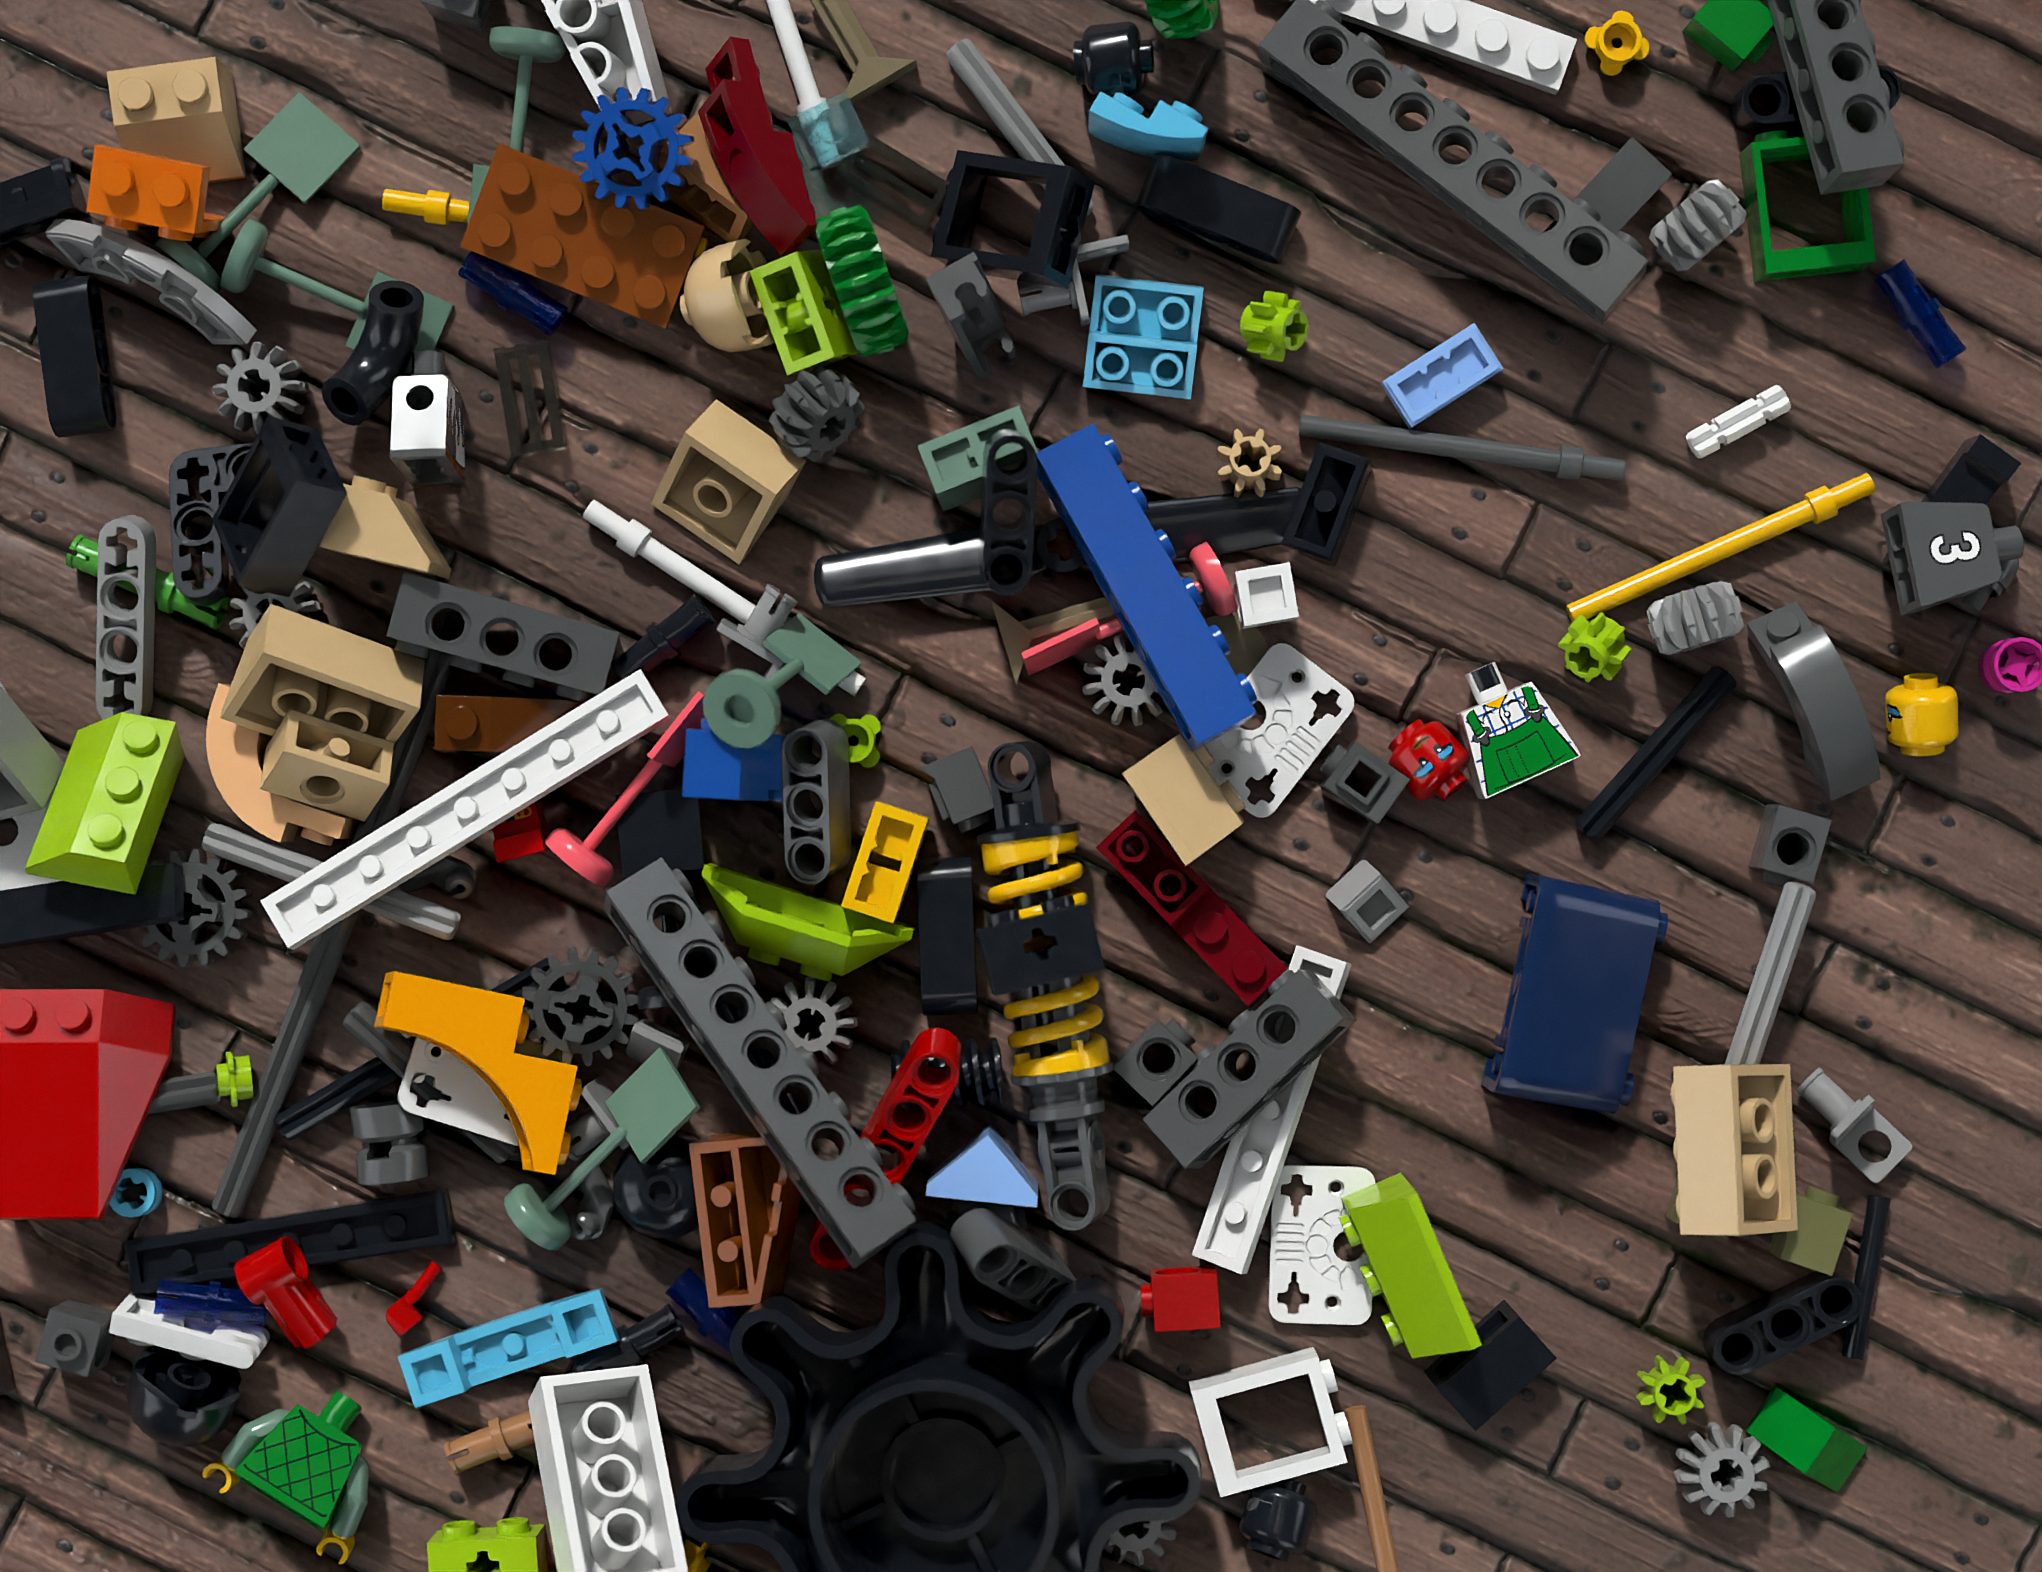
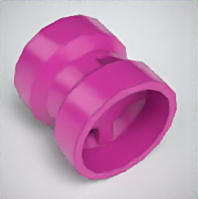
M2025 637L1993 642L1985 648L1980 656L1978 664L1980 678L1987 687L1999 693L2007 694L2033 690L2042 683V645L2033 639Z

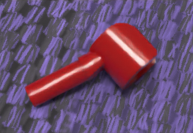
M432 1261L413 1287L388 1308L386 1321L397 1335H403L423 1319L413 1304L424 1295L443 1268L436 1262Z

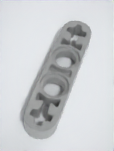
M125 515L106 523L101 529L98 539L95 702L97 711L103 720L124 712V705L120 702H115L114 698L115 695L124 691L126 699L134 701V707L125 711L126 713L147 716L151 711L153 703L156 536L150 523L136 515ZM126 531L128 537L136 539L138 544L137 548L129 550L128 553L127 546L123 543H118L117 539L119 534ZM127 562V567L136 565L138 570L123 569L117 571L116 566ZM118 581L130 582L136 588L139 599L134 609L123 608L115 599L114 589ZM118 634L129 636L137 645L138 652L134 662L122 661L114 652L113 643ZM123 674H136L135 677L125 681V675Z

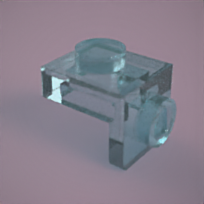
M847 92L841 93L786 119L793 134L798 157L801 159L803 167L808 166L813 179L823 175L822 168L871 146Z

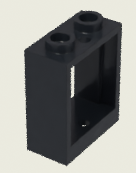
M957 150L953 168L949 171L946 179L947 193L940 220L933 230L931 257L949 266L974 252L987 276L1068 289L1095 182L1071 166ZM988 176L1046 184L1028 258L969 249Z
M268 416L212 518L239 586L253 593L265 594L268 592L290 597L347 495L318 429Z

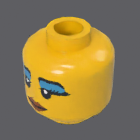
M1913 673L1905 675L1904 684L1891 688L1885 695L1887 739L1892 744L1899 746L1900 753L1904 755L1932 756L1945 752V745L1953 742L1959 733L1958 696L1956 690L1946 684L1938 683V675Z

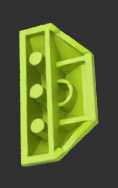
M711 863L704 864L701 876L737 944L750 947L748 957L776 966L779 965L781 957L801 963L799 973L819 980L830 982L833 973L843 976L910 941L916 930V927L899 921L893 924L842 907L840 903Z

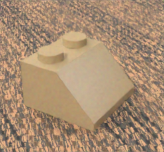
M216 57L107 71L113 124L122 149L210 166L208 183L246 178L233 74Z
M716 399L685 431L650 504L740 565L787 498L806 460L799 458L795 453H790L780 442Z
M353 476L352 485L343 484L347 495L324 534L319 547L350 557L449 579L450 566L413 506L396 498L397 488L386 486V483L359 476Z
M1180 732L1129 767L1122 774L1186 866L1243 824L1244 819L1239 811L1244 809L1246 805L1229 780L1219 785L1210 772L1208 766L1213 764L1215 760L1207 747L1204 745L1192 752Z

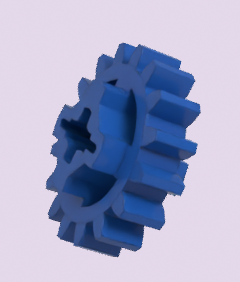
M625 87L618 88L617 102L615 103L602 94L596 97L601 111L596 114L583 110L581 116L589 124L587 132L573 131L572 136L576 140L584 142V150L572 155L573 161L587 163L589 167L580 177L582 183L598 181L600 185L597 188L595 197L605 200L614 192L616 193V207L623 209L627 208L631 197L635 198L639 209H649L651 194H654L661 202L670 200L666 186L671 183L683 187L686 182L677 171L680 166H693L694 164L692 158L682 155V147L695 142L694 136L679 133L678 128L686 122V116L681 113L669 116L667 113L672 101L666 97L660 98L652 105L651 90L645 88L639 90L636 100L632 99L629 89ZM643 111L654 117L656 121L653 123L649 122L643 127H638L634 125L630 117L626 116L625 112ZM605 128L608 132L606 149L599 154V140ZM627 135L630 138L644 141V145L638 149L641 156L640 162L637 159L624 158L623 153L629 148L626 141ZM668 143V158L662 170L658 164L661 147ZM624 170L631 171L636 179L640 180L642 185L635 187L625 186L615 181L612 176L618 175Z

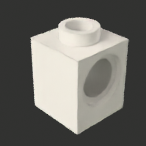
M1290 562L1236 571L1231 576L1238 606L1237 612L1240 629L1292 621L1299 617Z

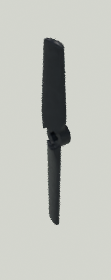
M1290 487L1265 490L1263 497H1259L1255 491L1242 492L1238 498L1234 497V493L1150 501L1148 502L1149 510L1145 512V515L1154 531L1162 529L1168 536L1176 553V558L1171 560L1174 565L1190 562L1189 555L1191 550L1205 542L1210 545L1216 556L1280 545L1301 488ZM1061 518L1049 521L1041 531L1034 530L1031 577L1045 570L1055 574H1069L1077 571L1083 565L1088 566L1078 548L1071 550L1070 560L1060 561L1058 552L1048 551L1047 544L1055 542L1056 533L1066 532L1068 540L1073 541ZM980 527L820 557L814 569V585L817 596L824 606L835 607L992 591L984 581L979 568ZM1011 554L998 556L992 562L991 574L998 579L1011 578L1019 569V558Z

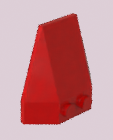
M0 989V1220L103 1219L171 1061L176 1006L173 1003L107 989Z

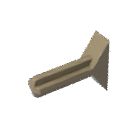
M809 0L853 74L839 104L841 112L917 68L916 60L880 57L847 0Z
M1105 596L1019 622L991 600L1016 686L1024 666L1021 652L1094 618H1097L1099 626L1117 618Z

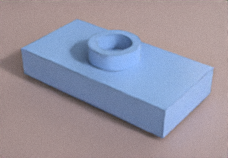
M1473 323L1382 381L1381 386L1407 427L1411 429L1501 372L1504 368L1476 324Z

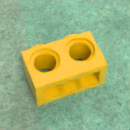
M875 801L841 906L894 924L897 921L930 818L881 801Z

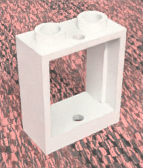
M1314 1347L1189 1381L1220 1497L1347 1463L1343 1446L1353 1444L1344 1411L1334 1414L1329 1393L1338 1391L1336 1379L1330 1360L1327 1359L1319 1362ZM1308 1374L1328 1446L1236 1471L1216 1399Z

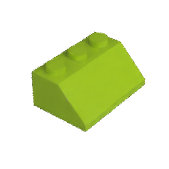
M120 712L77 731L25 867L27 874L136 894L185 757L176 722Z
M1400 1172L1342 1197L1341 1200L1347 1214L1338 1217L1351 1248L1361 1244L1369 1263L1360 1266V1270L1372 1297L1382 1294L1389 1313L1382 1315L1381 1319L1393 1346L1395 1347L1403 1343L1411 1358L1468 1351L1482 1346L1419 1195Z

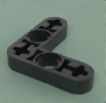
M253 442L186 451L176 457L170 466L169 494L173 580L175 587L188 602L196 606L207 607L216 604L225 596L230 581L229 560L214 524L209 535L200 540L188 539L185 533L186 527L195 517L208 516L213 518ZM199 467L208 475L201 477L199 480V494L205 501L196 500L195 489L186 480L194 477L195 469ZM193 555H202V564L213 577L204 580L203 589L200 590L190 582V580H195L199 577V562Z

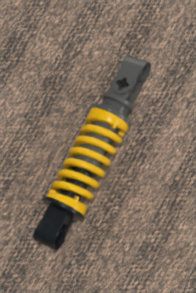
M1031 741L1000 745L992 752L988 761V774L997 829L978 835L977 843L981 845L984 871L990 875H1010V882L989 889L987 893L988 900L993 904H1014V909H1019L1021 918L1042 913L1040 902L1073 894L1075 904L1087 903V894L1083 890L1061 887L1078 880L1084 872L1083 865L1080 862L1072 859L1057 858L1059 854L1076 852V847L1080 842L1078 831L1081 830L1080 822L1058 820L1051 760L1047 751L1041 745ZM1017 752L1025 756L1029 765L1028 774L1023 781L1016 779L1011 771V760ZM1038 927L1031 930L1032 939L1024 942L1023 946L1025 951L1035 952L1038 959L1046 957L1045 948L1053 945L1054 941L1052 935H1042ZM1087 974L1017 991L1019 1001L1008 1003L1003 1009L1006 1019H1021L1022 1030L1012 1032L1007 1038L1010 1048H1025L1026 1053L1014 1055L1015 1064L1011 1068L1010 1080L1013 1085L1029 1087L1032 1094L1030 1097L1033 1105L1028 1108L1030 1121H1037L1039 1133L1038 1153L1044 1170L1048 1211L1052 1220L1059 1227L1069 1231L1083 1229L1101 1218L1107 1212L1111 1199L1105 1165V1139L1098 1113L1105 1110L1104 1098L1098 1096L1099 1091L1096 1084L1098 1077L1113 1071V1063L1109 1059L1107 1040L1100 1034L1089 1032V1029L1101 1023L1104 1015L1103 1010L1098 1005L1085 1003V1000L1096 995L1100 988L1099 981L1094 976ZM1072 1189L1083 1192L1089 1202L1087 1214L1079 1213L1073 1208L1070 1202V1192Z

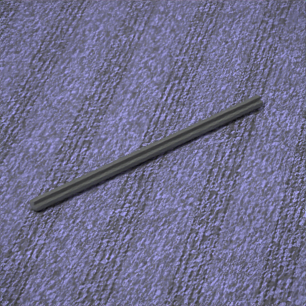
M444 608L439 616L434 634L445 641L457 639L464 631L465 622L463 616L455 609ZM430 648L428 657L423 658L425 664L420 709L394 744L389 786L365 822L360 821L351 845L396 818L435 717L436 695L444 694L454 666L448 665L451 654ZM360 909L318 934L314 939L213 1200L212 1209L222 1215L236 1218L244 1211L276 1128L274 1120L284 1108Z

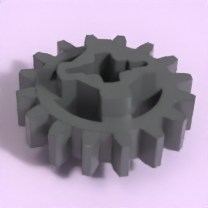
M193 849L188 862L183 850L170 852V863L174 862L183 866L184 902L192 900V903L201 905V908L211 909L212 912L193 916L192 912L184 911L185 920L168 922L173 928L172 935L166 930L163 923L142 926L147 927L149 934L145 936L141 943L144 947L159 943L162 947L159 951L158 959L161 961L170 960L178 953L179 967L192 966L196 955L202 966L213 964L215 962L214 950L222 956L231 955L234 949L229 939H244L247 937L248 933L239 926L240 919L254 917V911L243 908L241 900L253 894L252 889L237 888L235 883L241 878L243 872L240 869L228 872L223 871L226 864V859L215 855L206 863V851L204 849ZM154 860L150 865L155 866L167 863L163 860ZM212 880L221 889L225 900H221L213 890ZM215 922H223L219 931L211 939L201 943L202 939L206 938L208 927Z
M569 946L567 952L568 959L561 962L551 952L547 955L550 967L548 971L545 972L536 967H533L530 971L531 976L538 983L537 986L522 987V997L533 1002V1005L524 1007L523 1011L529 1012V1021L535 1020L536 1022L527 1030L528 1038L531 1041L544 1037L545 1040L541 1048L542 1054L547 1057L558 1048L561 1050L562 1063L566 1064L571 1062L574 1054H581L585 1065L589 1066L592 1064V1052L600 1050L607 1059L613 1057L610 1043L615 1039L620 1043L627 1044L629 1037L622 1027L624 1024L634 1025L639 1020L637 1014L627 1010V1006L637 1003L638 992L624 991V988L633 981L632 975L629 971L618 975L614 973L619 963L614 955L609 957L604 963L598 962L599 953L596 947L590 948L586 958H579L575 946ZM576 972L575 979L565 985L550 987L561 976ZM599 976L604 978L613 988L616 994V1002H612L609 998L601 997L597 990ZM580 994L587 995L589 1005L593 1009H583L580 1017L573 1016L571 1006L567 1002H577ZM543 1009L559 1016L563 1023L561 1035L549 1026L544 1017ZM598 1025L607 1026L600 1034L584 1039L585 1033Z

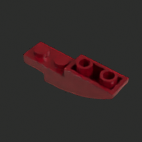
M730 36L705 68L711 95L698 110L699 117L716 163L736 199L769 243L780 255L787 256L794 253L817 226L815 209L810 202L803 176V164L798 157L792 133L775 131L772 128V116L767 109L760 82V71L757 64H755L749 39Z
M1136 810L1096 847L1249 1008L1254 1006L1267 993L1269 986L1279 976L1289 970L1188 864L1185 866L1173 848Z

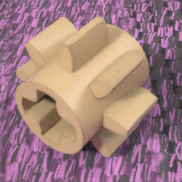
M1236 429L1233 434L1234 445L1231 449L1226 446H1218L1216 457L1221 461L1227 462L1228 465L1218 471L1217 480L1225 481L1230 479L1235 485L1234 497L1238 498L1242 494L1243 489H1254L1259 497H1263L1265 493V479L1279 480L1282 470L1278 466L1270 464V462L1280 456L1282 448L1280 445L1268 447L1263 441V429H1259L1255 437H1244ZM1247 455L1250 461L1259 460L1257 471L1251 472L1247 465L1239 467L1240 457Z

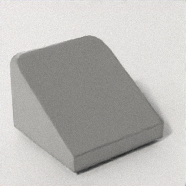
M1366 860L1356 864L1326 893L1329 901L1369 944L1409 908L1407 903L1382 874Z
M644 1018L634 1024L626 1054L630 1058L644 1063L661 1047L664 1048L678 1070L691 1042L688 1041V1038Z

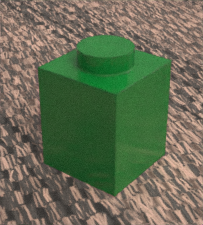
M1707 0L1683 29L1686 35L1731 72L1744 59L1754 65L1775 40V38L1767 33L1774 24L1770 9L1759 0Z

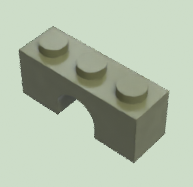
M1677 1178L1665 1217L1680 1225V1219L1676 1212ZM1808 1185L1805 1195L1796 1192L1798 1230L1774 1232L1768 1251L1785 1261L1832 1276L1853 1213L1837 1206L1840 1196ZM1711 1235L1726 1241L1729 1238V1235Z

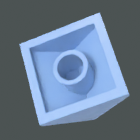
M989 1124L931 1171L927 1182L926 1196L1037 1207L1038 1181L994 1127Z

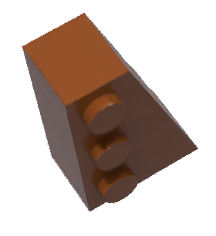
M757 1130L713 1134L690 1143V1159L709 1308L755 1305L770 1296H776L784 1292L802 1194Z

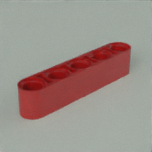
M930 1028L921 1032L916 1037L859 1139L863 1137L868 1138L875 1147L888 1146L897 1151L893 1154L879 1152L883 1161L880 1169L892 1185L895 1183L900 1184L957 1086L962 1055L961 1043L948 1030ZM936 1057L944 1060L947 1065L932 1067L927 1065L924 1060ZM913 1102L922 1108L917 1111H908L900 1107L899 1104ZM849 1184L843 1188L844 1197L851 1205L864 1207L871 1204L870 1196L860 1197L850 1192L855 1189L867 1191L863 1186ZM816 1216L810 1244L811 1256L818 1265L832 1271L850 1267V1263L832 1237L827 1234V1230Z

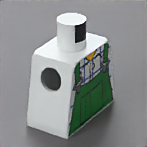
M1495 662L1465 675L1477 705L1457 713L1456 721L1463 747L1470 755L1468 767L1478 799H1487L1581 756L1577 747L1532 682L1507 690Z

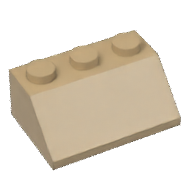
M270 604L248 638L221 710L220 718L273 736L289 709L395 744L420 709L425 660Z
M1790 1064L1673 1066L1674 1082L1671 1087V1100L1675 1107L1676 1124L1673 1153L1678 1170L1676 1212L1680 1219V1235H1750L1797 1231Z

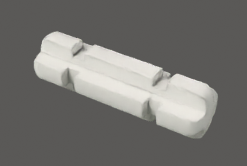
M1774 385L1756 395L1757 400L1751 398L1712 419L1711 425L1705 423L1688 432L1686 440L1691 451L1697 458H1704L1720 449L1721 443L1725 446L1766 424L1765 419L1771 421L1788 412L1791 404L1785 391L1779 385Z

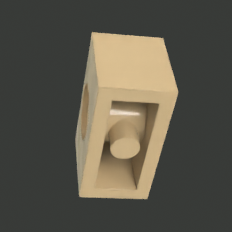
M289 709L266 746L260 789L365 822L389 786L394 743Z

